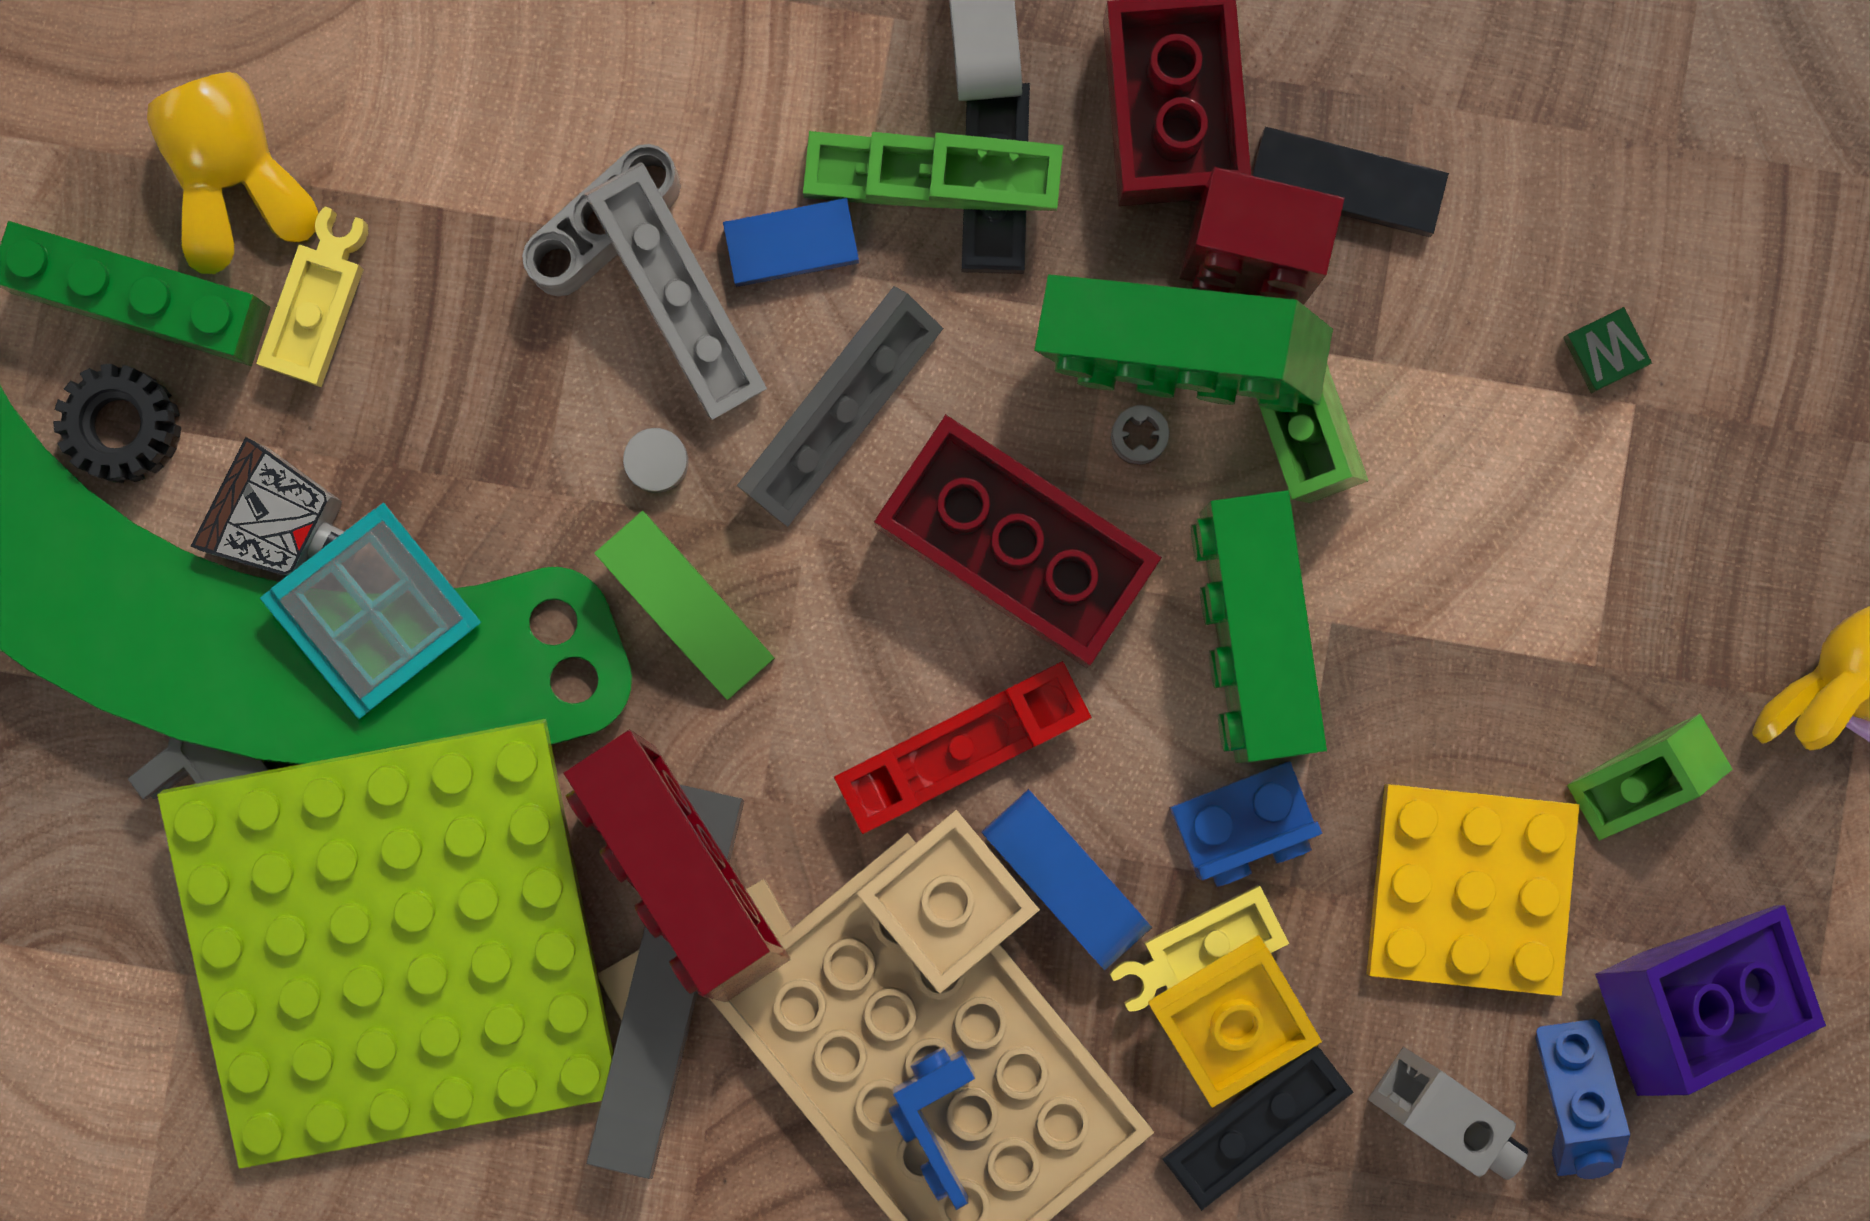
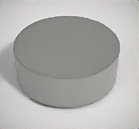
M649 428L638 432L630 439L624 451L623 464L628 477L636 486L647 492L663 493L672 490L681 483L688 470L689 461L685 446L675 434L665 429Z

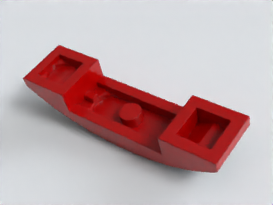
M1061 661L834 776V779L861 833L864 834L1092 717L1064 662Z

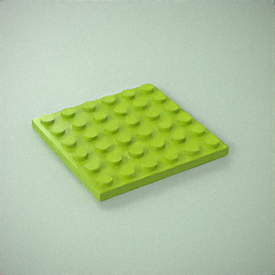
M546 719L165 789L157 794L239 1169L602 1101L614 1053Z

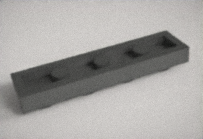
M893 286L737 484V487L788 527L944 328L908 293Z

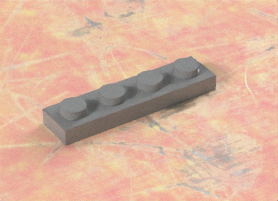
M640 162L585 193L588 202L708 417L713 420L766 390V385L645 165Z

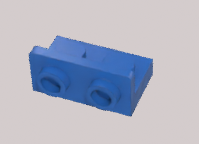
M1290 761L1169 807L1196 877L1200 880L1213 877L1216 887L1252 874L1249 862L1273 854L1277 864L1310 852L1312 848L1308 839L1323 834L1318 821H1314Z

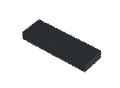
M1022 83V96L966 101L965 135L1028 142L1030 83ZM963 209L961 272L1024 274L1026 210Z
M1266 126L1262 132L1252 176L1343 197L1345 198L1341 211L1343 216L1426 237H1431L1434 234L1449 175L1447 172Z
M1317 1045L1258 1080L1161 1155V1158L1202 1211L1354 1092Z

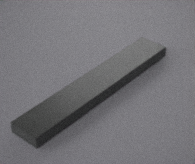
M680 785L730 863L745 801L738 797ZM646 927L586 1164L646 1179H653L698 992L695 991L689 994L669 964V960L677 956L675 951L662 935L655 938Z

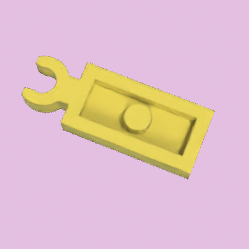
M324 207L316 218L315 230L320 240L317 250L299 245L256 362L257 365L318 387H322L364 270L358 264L347 260L350 253L357 251L363 246L368 236V224L363 219L355 217L352 223V229L349 234L344 237L333 236L332 227L337 213L328 207Z
M1257 885L1145 941L1144 944L1152 958L1151 960L1143 964L1137 961H1124L1114 966L1109 974L1113 981L1119 980L1128 974L1137 975L1141 979V992L1136 997L1124 1002L1128 1011H1138L1149 1005L1148 1001L1154 998L1157 989L1166 986L1168 990L1260 935L1270 953L1288 945L1289 942L1261 886Z

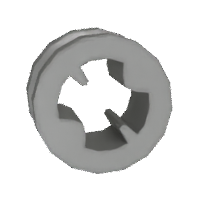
M1143 405L1129 407L1118 416L1112 427V447L1119 458L1129 464H1148L1162 454L1168 444L1170 432L1167 421L1154 408ZM1147 420L1156 429V431L1152 432L1150 438L1157 439V444L1151 450L1140 445L1133 451L1123 441L1130 434L1129 432L1122 431L1123 427L1129 421L1140 426Z

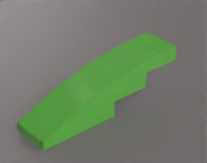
M809 131L803 197L832 201L847 198L848 202L929 208L1057 211L1063 145L937 132L935 138L881 132H872L871 137Z

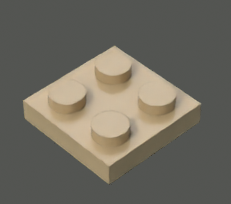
M957 810L952 812L856 893L939 994L1040 910Z

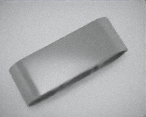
M949 0L958 100L969 101L1022 96V74L1015 0Z
M651 144L637 145L630 149L529 239L522 255L523 264L530 278L541 290L554 296L569 295L578 290L617 255L607 234L596 235L587 230L588 218L594 212L585 196V193L641 162L645 167L657 166L666 171L665 182L658 191L668 209L674 204L681 189L680 176L674 162L666 151L659 146ZM555 249L566 250L570 253L571 262L565 273L558 277H547L541 274L540 264L546 253Z

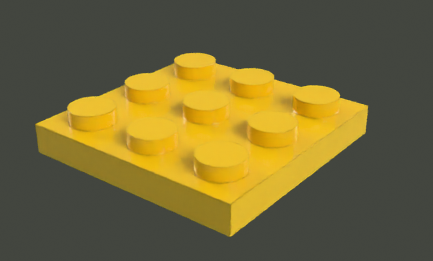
M1384 784L1366 975L1562 996L1579 804Z

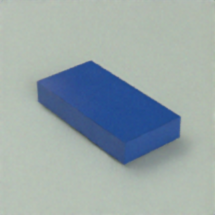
M847 198L723 222L736 287L859 264Z

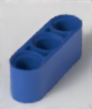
M1029 789L981 831L1104 971L1152 929V926Z

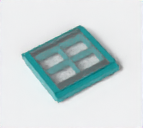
M384 502L260 597L263 604L358 720L481 624V621Z

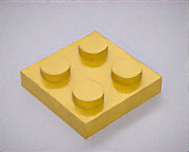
M1260 935L1148 1001L1151 1009L1212 1108L1322 1043L1318 1033Z

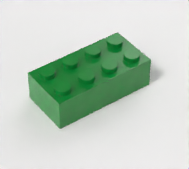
M1048 274L1034 351L1055 362L1054 371L1078 377L1077 384L1088 388L1111 391L1115 389L1116 381L1137 384L1136 391L1151 396L1172 398L1174 397L1175 389L1180 388L1197 391L1196 398L1206 402L1234 405L1236 395L1259 398L1258 406L1266 409L1297 412L1298 403L1320 405L1333 328L1298 300Z
M1289 490L1210 501L1200 511V518L1196 519V524H1191V540L1195 561H1206L1209 583H1206L1205 587H1200V602L1205 625L1215 624L1218 647L1215 650H1209V664L1214 688L1224 687L1228 712L1218 714L1222 749L1224 752L1234 751L1235 763L1327 751Z

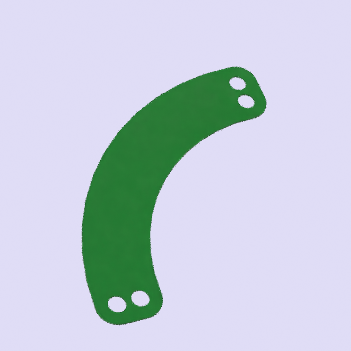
M0 385V650L26 670L97 709L176 740L258 760L291 764H306L542 719L547 721L551 745L599 732L613 723L624 710L631 692V668L605 596L592 580L577 571L563 567H544L479 585L454 588L481 621V624L358 720L260 600L261 596L279 582L241 573L184 551L133 523L88 490L43 446L14 409ZM310 588L303 593L333 632L362 610L348 592ZM371 593L366 595L373 602L383 593ZM404 593L381 611L410 649L414 648L439 628L411 593ZM548 600L565 602L574 610L577 617V627L572 637L564 643L549 645L539 641L530 629V617L533 610L539 604ZM371 620L342 641L372 679L401 658ZM569 658H580L589 662L598 675V685L595 692L590 698L580 703L562 701L554 694L550 685V678L554 668L560 662Z

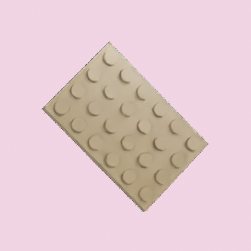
M906 833L779 939L790 957V961L728 1002L710 1000L891 1221H1049L1149 1138L1154 1131L1000 944L940 994L856 894L916 843L909 833ZM942 1047L945 1048L949 1056L962 1050L975 1075L974 1080L921 1109L968 1195V1204L958 1210L954 1207L949 1196L940 1201L936 1199L920 1169L921 1165L929 1161L917 1138L909 1143L905 1142L888 1108L897 1104L893 1095L894 1087L915 1076L910 1066Z

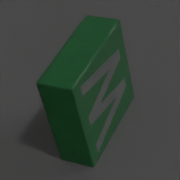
M1625 307L1563 337L1591 394L1652 364Z

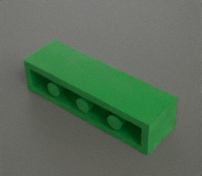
M8 221L0 244V288L13 295L252 367L271 308L253 294L12 221Z

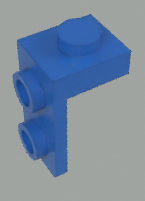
M1595 1019L1538 1027L1535 1039L1558 1124L1552 1149L1557 1176L1577 1174L1582 1179H1595L1606 1176L1615 1169L1621 1168L1630 1132L1600 1023Z
M942 1047L910 1066L915 1076L894 1087L893 1095L897 1104L888 1108L905 1142L909 1143L917 1138L929 1161L921 1165L920 1169L936 1199L940 1201L949 1196L954 1207L958 1210L968 1204V1195L921 1109L974 1080L975 1075L962 1050L949 1056L945 1048Z

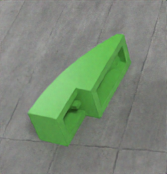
M643 510L594 553L727 700L734 696L775 659Z

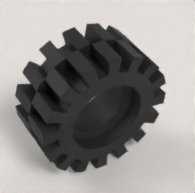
M113 364L100 365V371L88 368L80 373L83 380L79 384L70 380L65 386L64 390L70 393L66 402L58 399L54 409L62 413L61 421H53L54 432L62 435L63 441L57 443L62 453L70 455L72 459L69 462L78 469L86 471L92 476L115 483H124V480L133 482L146 479L144 473L148 471L156 474L164 467L160 463L161 459L164 456L172 458L177 449L170 446L172 438H180L181 426L176 425L174 417L180 416L178 406L169 400V397L172 396L166 387L158 384L156 379L129 366L122 365V367H117ZM112 401H129L136 407L140 415L139 432L136 438L128 445L120 448H109L97 436L95 429L97 415L106 404Z

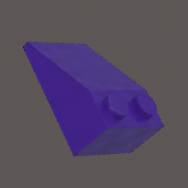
M1776 905L1643 951L1595 974L1637 1096L1690 1095L1826 1026L1785 905Z

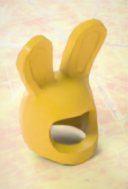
M225 72L193 80L161 94L148 104L147 121L161 154L171 167L183 189L182 249L184 257L191 268L201 274H216L224 270L231 263L234 256V240L222 189L239 183L246 187L265 222L277 238L286 242H301L308 240L316 232L315 222L319 214L312 197L271 157L257 101L249 84L237 73Z
M1870 606L1844 619L1830 632L1822 645L1819 663L1813 672L1791 683L1765 705L1752 731L1753 736L1762 744L1772 741L1798 718L1795 725V735L1805 749L1818 750L1831 744L1840 735L1852 716L1870 721Z

